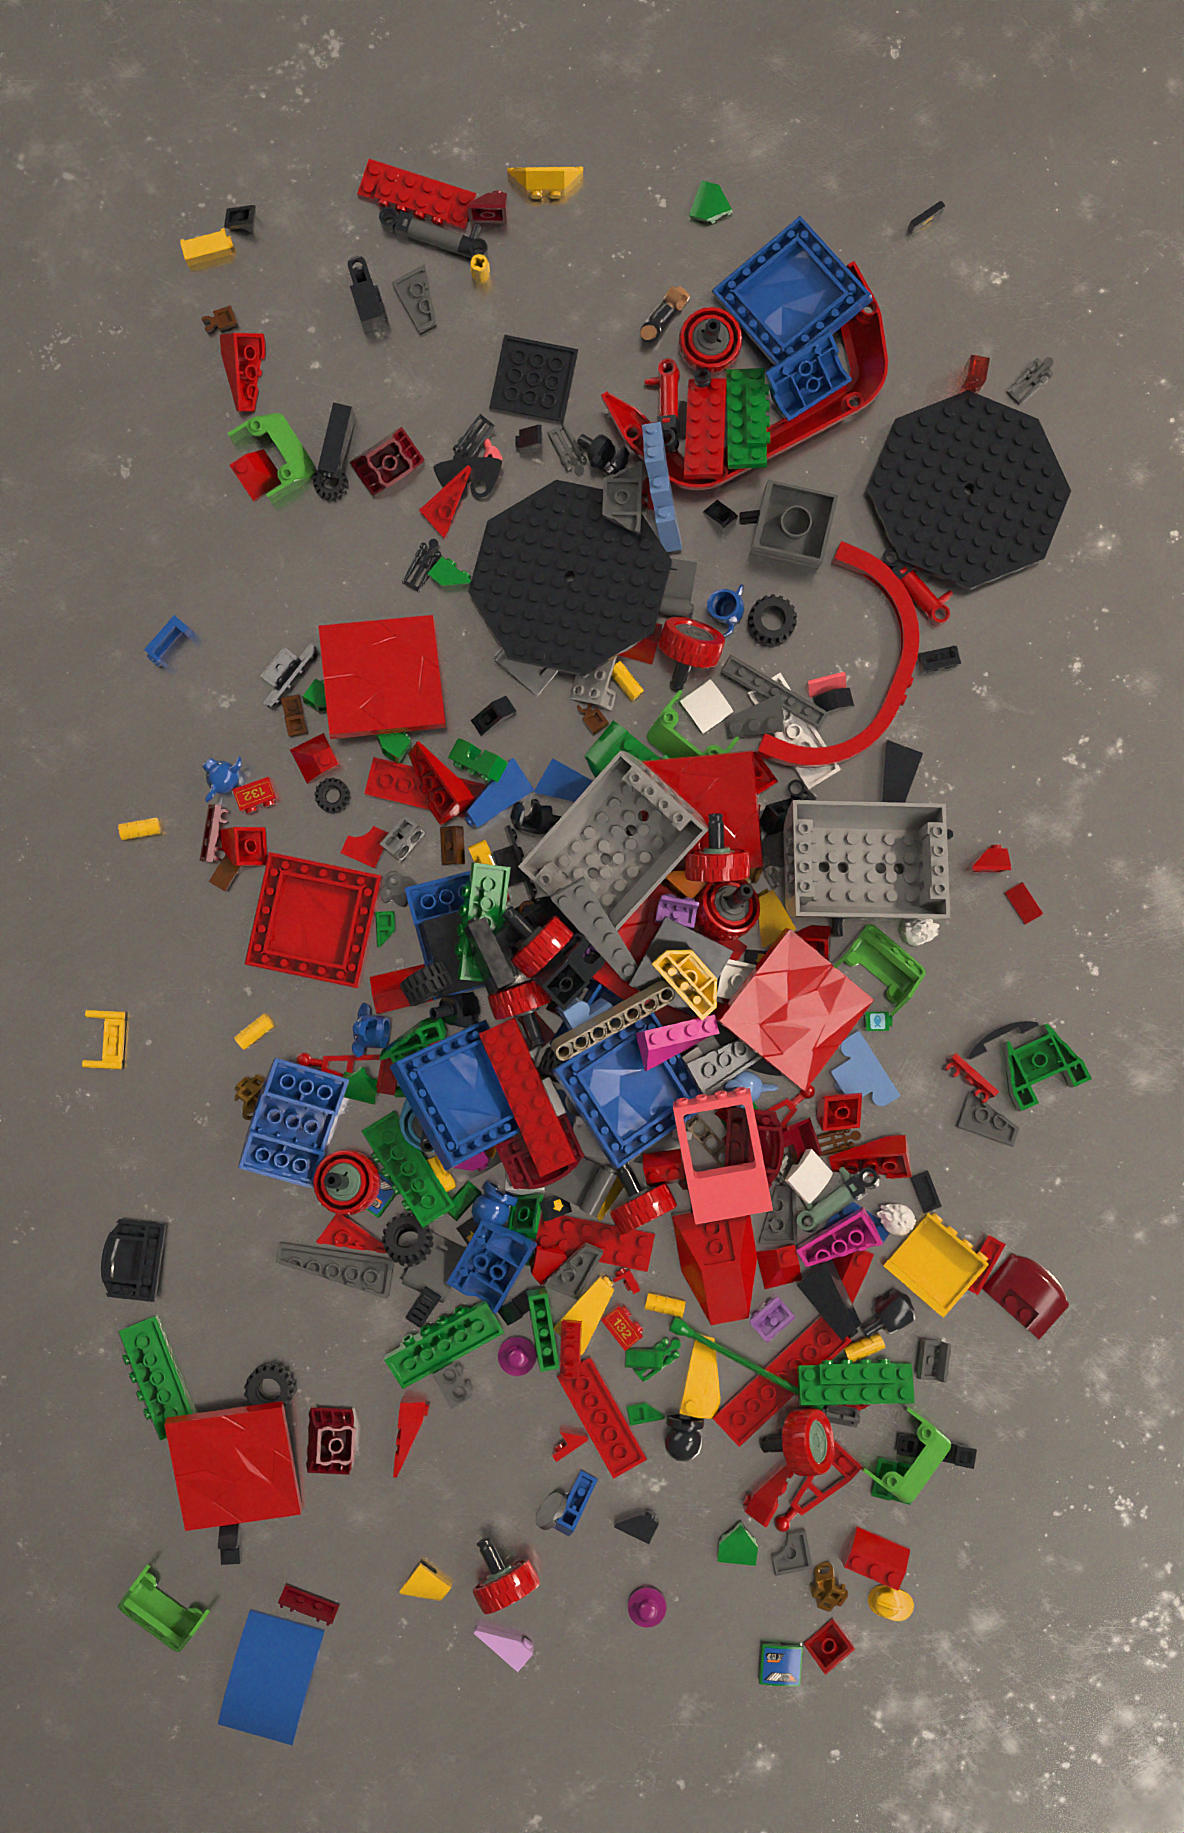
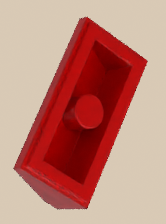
M1023 882L1004 892L1025 925L1043 915L1042 910Z

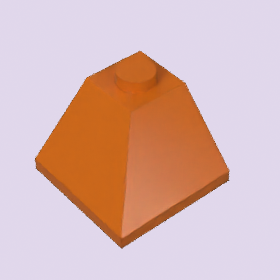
M671 871L660 883L681 899H693L706 885L705 882L687 880L685 871Z

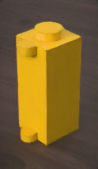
M222 228L219 232L189 240L180 239L184 258L188 266L232 255L231 248L234 247L231 236L226 235L225 228Z

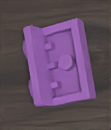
M672 894L661 895L658 900L655 922L661 923L664 916H667L693 930L699 902H695L692 898L679 899Z
M779 1297L770 1299L766 1303V1307L762 1311L754 1313L751 1317L752 1320L749 1321L766 1343L771 1341L796 1318Z

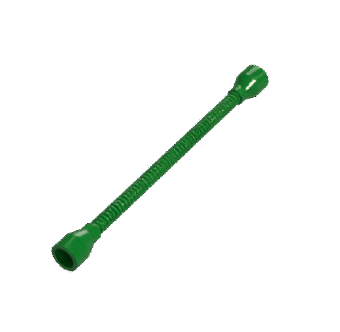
M678 1317L673 1319L669 1327V1331L695 1339V1341L697 1340V1342L708 1346V1348L710 1347V1349L719 1352V1354L721 1353V1355L732 1359V1361L745 1366V1368L756 1372V1374L799 1396L798 1387L795 1385H791V1383L782 1378L780 1379V1377L773 1373L767 1372V1370L758 1365L756 1366V1364L749 1360H745V1358L736 1353L734 1354V1352L732 1353V1351L725 1347L723 1348V1346L721 1347V1345L712 1340H708V1338L701 1334H697L694 1329L690 1328L685 1321ZM824 1405L810 1407L813 1409L822 1410Z

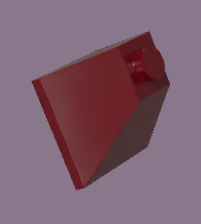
M496 190L468 203L469 222H507V193Z

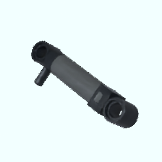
M384 208L379 213L381 227L386 232H395L397 236L409 239L410 237L471 259L477 254L488 257L486 241L482 238H477L481 228L478 223H474L471 234L468 237L415 219L413 215L400 211L398 216L393 208ZM389 217H392L394 219L390 223L385 222V219ZM478 247L483 249L481 253H475L474 250Z

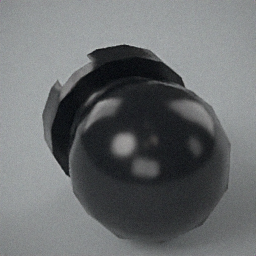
M679 1413L668 1414L666 1424L671 1428L666 1432L664 1438L667 1453L676 1461L687 1462L694 1459L700 1453L703 1445L702 1436L698 1430L704 1428V1418L692 1416L690 1418H682Z

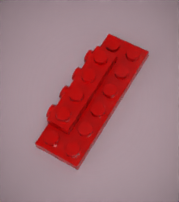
M369 159L357 192L358 197L376 202L381 207L387 208L389 206L395 208L399 213L400 211L413 214L418 219L423 220L426 218L436 225L444 224L463 231L466 230L469 221L467 204L474 201L477 197V194L372 159Z

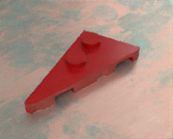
M469 465L419 509L443 538L447 535L472 470Z
M340 1214L334 1215L316 1240L318 1244H329L336 1247H348L363 1251H376L383 1254L387 1253L381 1240L345 1215Z

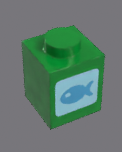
M889 1011L865 1012L863 1014L864 1031H889V1027H892L893 1020L892 1016L889 1015Z

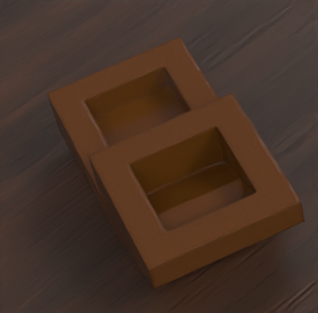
M300 694L281 697L288 736L307 733Z
M225 855L209 882L223 891H227L242 866H234L227 855Z

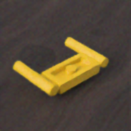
M86 1010V1018L105 1019L102 1061L83 1060L82 1067L121 1070L124 1052L125 1012Z

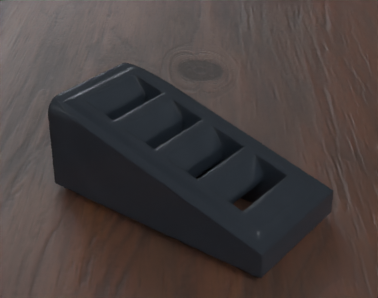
M425 1286L405 1318L421 1328L442 1296Z

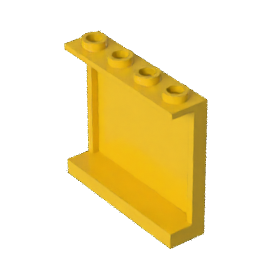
M928 1213L883 1266L944 1318L989 1264L986 1262L988 1258L980 1251L976 1254L971 1249L973 1245L965 1238L961 1241L956 1236L958 1232L950 1225L947 1228L942 1225L941 1222L943 1220L937 1214L933 1213L931 1215Z

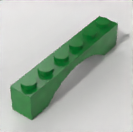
M315 678L302 696L303 702L319 713L327 712L324 680L319 681ZM405 732L374 735L381 747L382 754L398 764L411 747L410 736Z

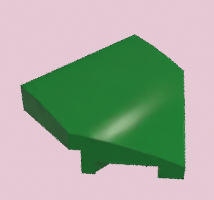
M701 181L689 217L704 222L711 221L714 224L716 219L726 213L729 215L733 210L720 185Z
M363 1067L357 1068V1071L353 1073L344 1072L343 1077L349 1079L344 1098L375 1105L378 1080L365 1074L366 1070Z
M741 1522L732 1531L721 1535L717 1562L756 1566L758 1553L756 1538L746 1531L745 1526Z

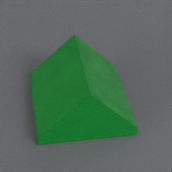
M517 1195L516 1206L511 1205L507 1229L518 1232L527 1238L536 1239L541 1211L540 1202H542L543 1195Z

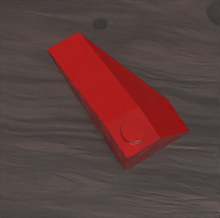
M264 333L221 334V356L236 411H254L258 395V377H261L262 370H260L261 362L265 358Z
M416 742L408 755L416 775L420 776L423 783L421 789L423 793L427 794L430 801L428 807L438 823L442 825L465 810L474 797L462 780L423 744Z
M906 1135L886 1136L829 1156L832 1172L840 1173L839 1169L844 1167L849 1174H856L864 1168H872L878 1174L886 1175V1178L889 1179L912 1177Z
M868 1250L856 1251L846 1256L832 1259L852 1304L874 1256Z
M403 1396L400 1402L397 1427L399 1430L396 1439L397 1450L395 1452L393 1478H397L424 1420V1416H428L429 1404H426V1398Z
M786 1460L752 1490L750 1495L747 1494L742 1503L744 1505V1512L766 1528L779 1506L777 1504L778 1497L784 1494L787 1489V1478L791 1479L794 1474L788 1467Z

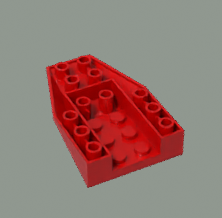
M684 1211L671 1214L681 1272L710 1325L749 1319L757 1264L751 1216L746 1215L695 1224L693 1212Z

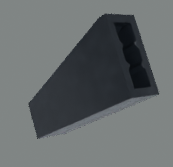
M333 402L318 465V471L324 478H339L356 419L352 406Z
M889 740L884 742L880 802H906L923 755L922 752Z
M475 917L467 921L468 925L463 929L487 993L491 995L506 988L516 980L486 918L479 919Z
M833 1260L825 1261L797 1286L841 1340L847 1336L851 1339L859 1332L857 1328L861 1325V1322Z

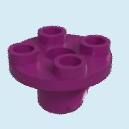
M513 1336L505 1340L498 1351L500 1367L512 1376L527 1374L536 1362L535 1347L529 1340L523 1337Z
M644 1586L630 1596L628 1613L631 1620L638 1626L645 1628L654 1627L665 1617L666 1601L658 1590Z

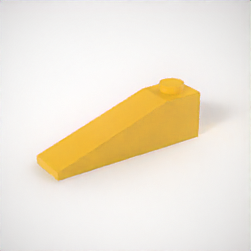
M704 1336L708 1340L710 1339V1341L715 1342V1338ZM694 1339L678 1410L679 1414L713 1419L718 1412L721 1400L716 1351Z

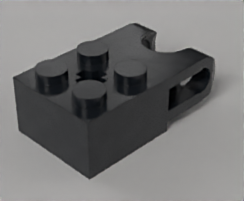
M353 256L348 260V269L353 282L350 289L364 333L386 328L385 321L388 318L384 304L381 303L382 298L378 285H373L365 259L362 256ZM356 262H360L362 264V266H358L353 269V265Z
M582 933L574 934L568 943L539 972L531 977L547 997L562 1010L590 983L589 980L605 964V959L598 952H590L583 957L584 952L589 946V941Z

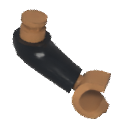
M671 286L662 298L667 303L661 302L646 319L640 330V335L645 342H656L677 311L674 307L681 311L687 304L690 295L681 286Z

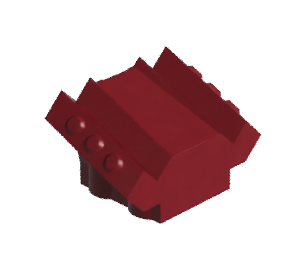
M400 427L349 463L373 496L412 472L425 459L404 429Z
M311 1407L308 1413L310 1422L308 1424V1445L306 1450L308 1457L306 1462L307 1473L349 1475L355 1456L356 1428L354 1427L353 1410Z

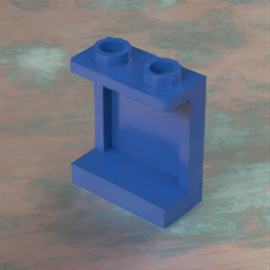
M174 615L144 649L148 653L146 657L156 666L162 665L166 668L168 665L161 660V656L181 633L185 634L190 640L194 637L195 633Z

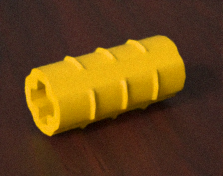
M474 255L470 266L471 274L475 282L483 284L488 281L489 263L484 255Z
M621 661L614 665L611 674L613 680L617 682L631 701L635 700L644 692V689Z
M157 817L118 824L121 840L142 838L144 836L160 834L161 832Z
M264 1013L237 1034L234 1039L245 1050L275 1025L269 1016Z
M648 1293L644 1309L682 1318L686 1301Z
M877 1332L869 1339L866 1337L851 1343L844 1348L848 1360H852L853 1363L864 1357H869V1355L886 1347L881 1335Z

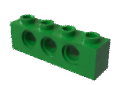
M545 1287L528 1290L526 1294L540 1372L560 1369L548 1293Z

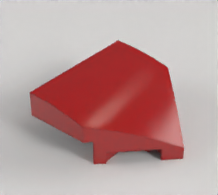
M558 1245L543 1249L542 1246H536L534 1249L535 1255L529 1261L531 1274L542 1285L543 1281L569 1257L564 1251H560Z

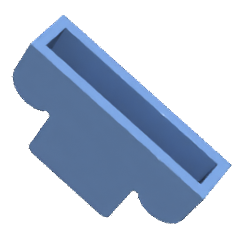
M576 997L564 1010L558 1006L556 1009L570 1031L612 1008V1005L600 998L589 1006L586 1002ZM613 1018L610 1023H614L616 1018ZM599 1027L595 1028L593 1033L597 1032ZM578 1037L576 1042H579L582 1037Z
M857 1030L847 1036L839 1045V1051L848 1059L830 1070V1074L836 1082L834 1087L839 1095L841 1093H862V1097L870 1093L871 1101L878 1106H885L900 1097L899 1092L860 1031Z

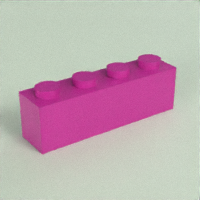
M715 1015L707 1016L703 1020L698 1018L636 1033L644 1070L648 1071L706 1038L719 1034Z
M861 1207L799 1244L796 1251L805 1266L808 1267L836 1257L846 1256L856 1251H863L873 1246L883 1245V1242L865 1208Z

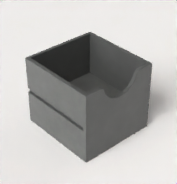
M768 479L749 554L818 569L824 560L839 495Z

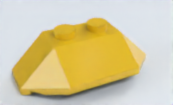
M583 167L507 168L508 179L527 197L532 199H540L542 197L558 199L561 196H565L583 178Z
M666 950L651 963L701 1020L717 1008V978L692 950Z

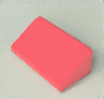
M845 672L809 680L806 684L809 697H814L833 689L846 688Z

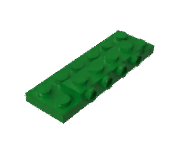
M765 368L727 369L728 469L767 468V444H770V432H766V428H770V416H766V412H770L769 400H765V396H769V386L765 384Z
M471 863L470 880L462 888V896L465 897L464 905H461L459 914L462 916V923L457 927V935L460 936L459 943L455 946V955H458L457 959H460L458 979L483 982L463 928L468 925L467 921L475 917L479 919L485 917L493 933L504 924V918L501 915L506 909L511 867Z
M392 1111L361 1132L372 1148V1158L376 1164L380 1162L383 1166L381 1172L384 1177L392 1180L393 1185L391 1187L396 1195L400 1194L404 1199L401 1202L407 1212L411 1210L421 1227L425 1228L455 1209L456 1206L421 1151L405 1140L399 1126L400 1119L396 1112Z
M484 1300L470 1309L468 1306L464 1308L463 1306L457 1307L452 1315L439 1317L434 1325L421 1327L419 1333L414 1336L411 1334L406 1335L402 1339L399 1348L383 1357L399 1385L404 1389L504 1334V1330L487 1301Z
M153 1316L119 1330L118 1334L125 1352L122 1354L125 1365H130L132 1371L129 1372V1377L133 1384H137L139 1389L136 1391L139 1402L143 1401L146 1407L143 1409L146 1420L150 1419L153 1423L158 1439L161 1441L167 1438L165 1429L166 1418L193 1413L156 1316Z
M889 1359L878 1360V1363H871V1360H859L860 1364H852V1360H841V1364H833V1360H824L819 1365H798L799 1406L914 1404L912 1364L890 1363Z

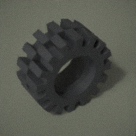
M341 469L339 478H337L338 483L332 489H328L323 485L324 477H322L318 470H315V476L313 475L312 478L313 486L320 497L322 496L325 500L333 501V498L337 500L340 495H344V491L348 489V480L344 470Z
M326 778L316 786V792H314L315 801L324 811L337 813L348 806L347 803L350 801L349 788L340 779ZM330 788H335L340 793L339 799L334 803L328 802L325 798V793Z

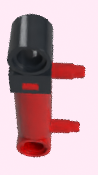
M666 358L658 364L660 377L645 379L644 383L645 385H659V416H657V422H661L664 442L669 438L672 439L669 443H664L665 453H674L679 447V440L676 435H680V422L678 420V379L680 378V371L673 359ZM673 369L670 373H666L667 370Z
M894 547L886 549L880 560L901 580L910 597L928 616L929 622L934 626L943 625L950 617V610L944 603L950 599L953 592L949 590L937 598L914 572V567L898 561ZM886 556H894L895 562H889ZM935 611H940L943 614V619L936 618Z

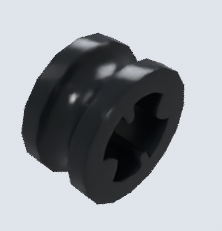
M699 368L694 372L696 386L703 388L710 385L711 372L707 368Z

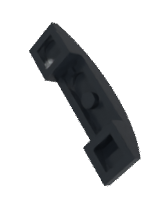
M1018 1021L994 1028L980 1037L971 1046L965 1057L971 1060L987 1052L985 1043L1013 1029H1016L1018 1034H1023L1039 1026V1024L1033 1021Z
M899 1434L896 1454L916 1458L926 1445L918 1439V1436ZM951 1442V1448L942 1462L974 1469L977 1449Z

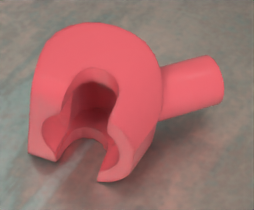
M486 439L483 443L485 448L483 457L503 460L498 448L492 446L490 440Z

